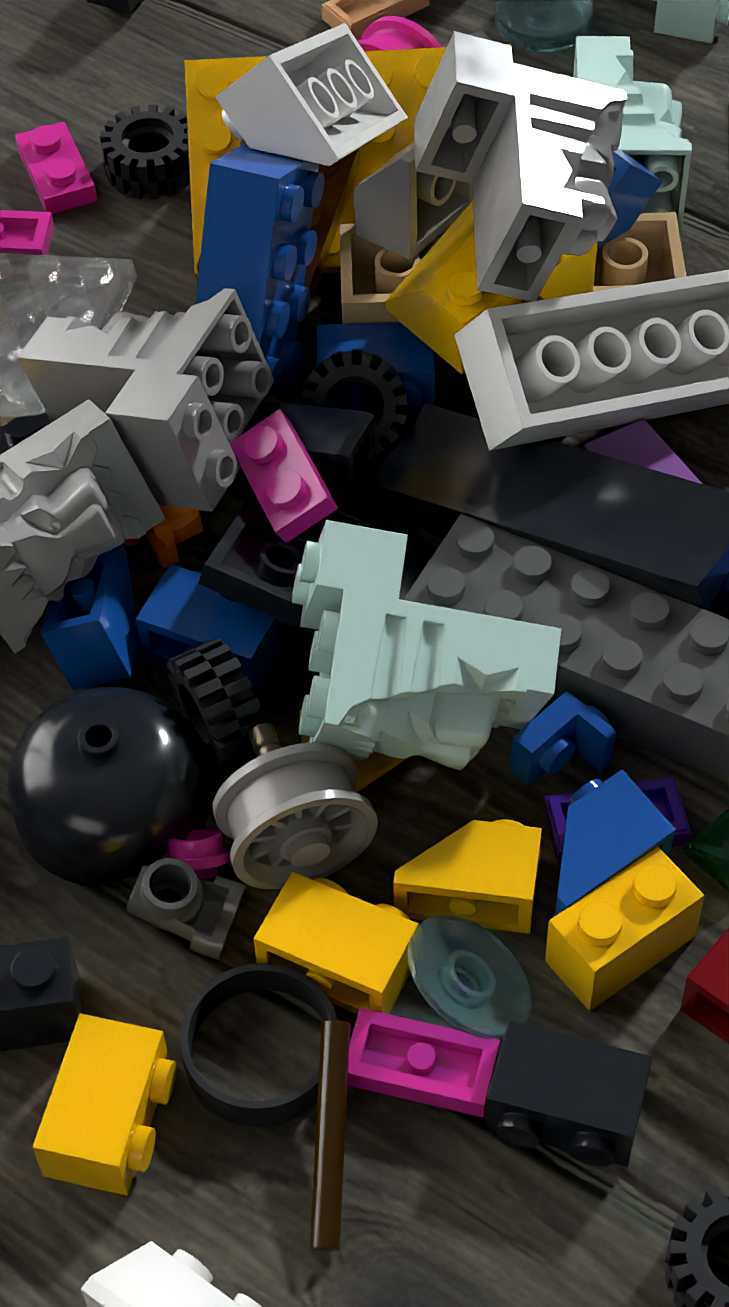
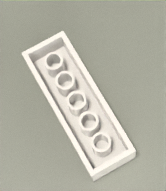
M729 270L486 309L454 335L489 451L634 423L643 418L649 420L729 404Z

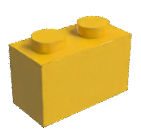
M657 846L549 920L545 962L590 1012L696 937L705 895Z
M291 872L253 938L257 963L282 965L303 973L320 986L332 1004L357 1015L360 1008L389 1014L419 958V923L411 921L403 911L388 904L373 905L348 895L341 886L325 878H315L312 880L295 872Z
M79 1013L32 1146L43 1177L128 1196L135 1171L144 1173L151 1161L156 1132L155 1128L150 1127L157 1103L164 1105L168 1103L175 1084L177 1064L176 1061L169 1060L163 1031Z

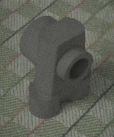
M164 858L152 863L150 866H142L129 898L126 912L151 923L158 929L167 930L191 941L189 950L219 960L241 905L246 885L219 875L216 876L214 882L199 879L192 867L186 862L175 858ZM171 899L175 901V903H166L160 900Z

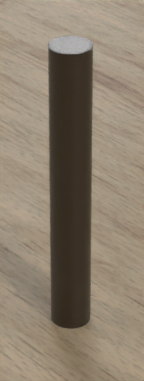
M332 1020L321 1022L310 1250L340 1251L350 1023Z

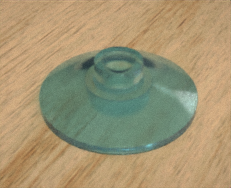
M451 915L431 917L417 927L409 940L407 948L409 969L424 999L443 1019L459 1030L483 1039H503L509 1020L521 1023L527 1021L532 1005L529 983L517 959L497 937L470 920Z

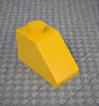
M500 819L493 822L472 820L395 870L393 881L394 907L400 909L410 919L530 934L542 828L524 826L517 821Z

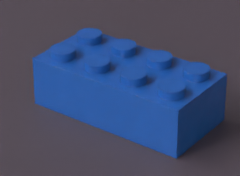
M244 143L214 160L209 166L196 304L211 299L224 288L236 290L275 380L268 394L263 398L264 400L271 393L274 394L278 387L289 377L296 375L302 361L303 344L297 341L299 322L304 319L310 301V290L304 286L306 266L312 262L317 246V233L311 230L313 209L318 207L323 195L324 175L318 172V163L251 149Z

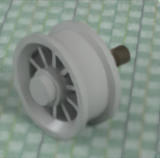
M262 723L253 727L249 731L248 736L257 754V758L239 768L223 783L214 798L212 806L218 828L223 834L234 840L230 852V861L236 876L242 882L252 887L282 889L291 872L314 880L315 878H324L345 867L367 848L374 838L378 826L377 816L370 801L355 792L358 783V771L352 757L342 748L326 743H302L281 747L272 724Z

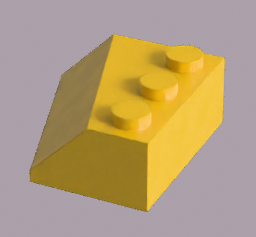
M473 201L385 301V309L460 374H463L465 369L454 335L486 309L521 304L522 299L477 289ZM595 241L592 248L584 255L562 254L539 296L545 300L593 292L598 241Z

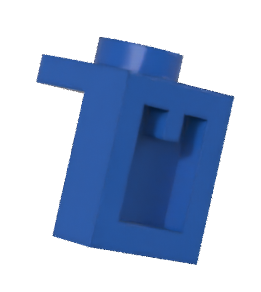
M566 691L512 737L509 773L529 788L545 773L554 775L562 770L570 761L574 752L598 771H602L611 763L615 730L607 717L599 709L592 705H584Z

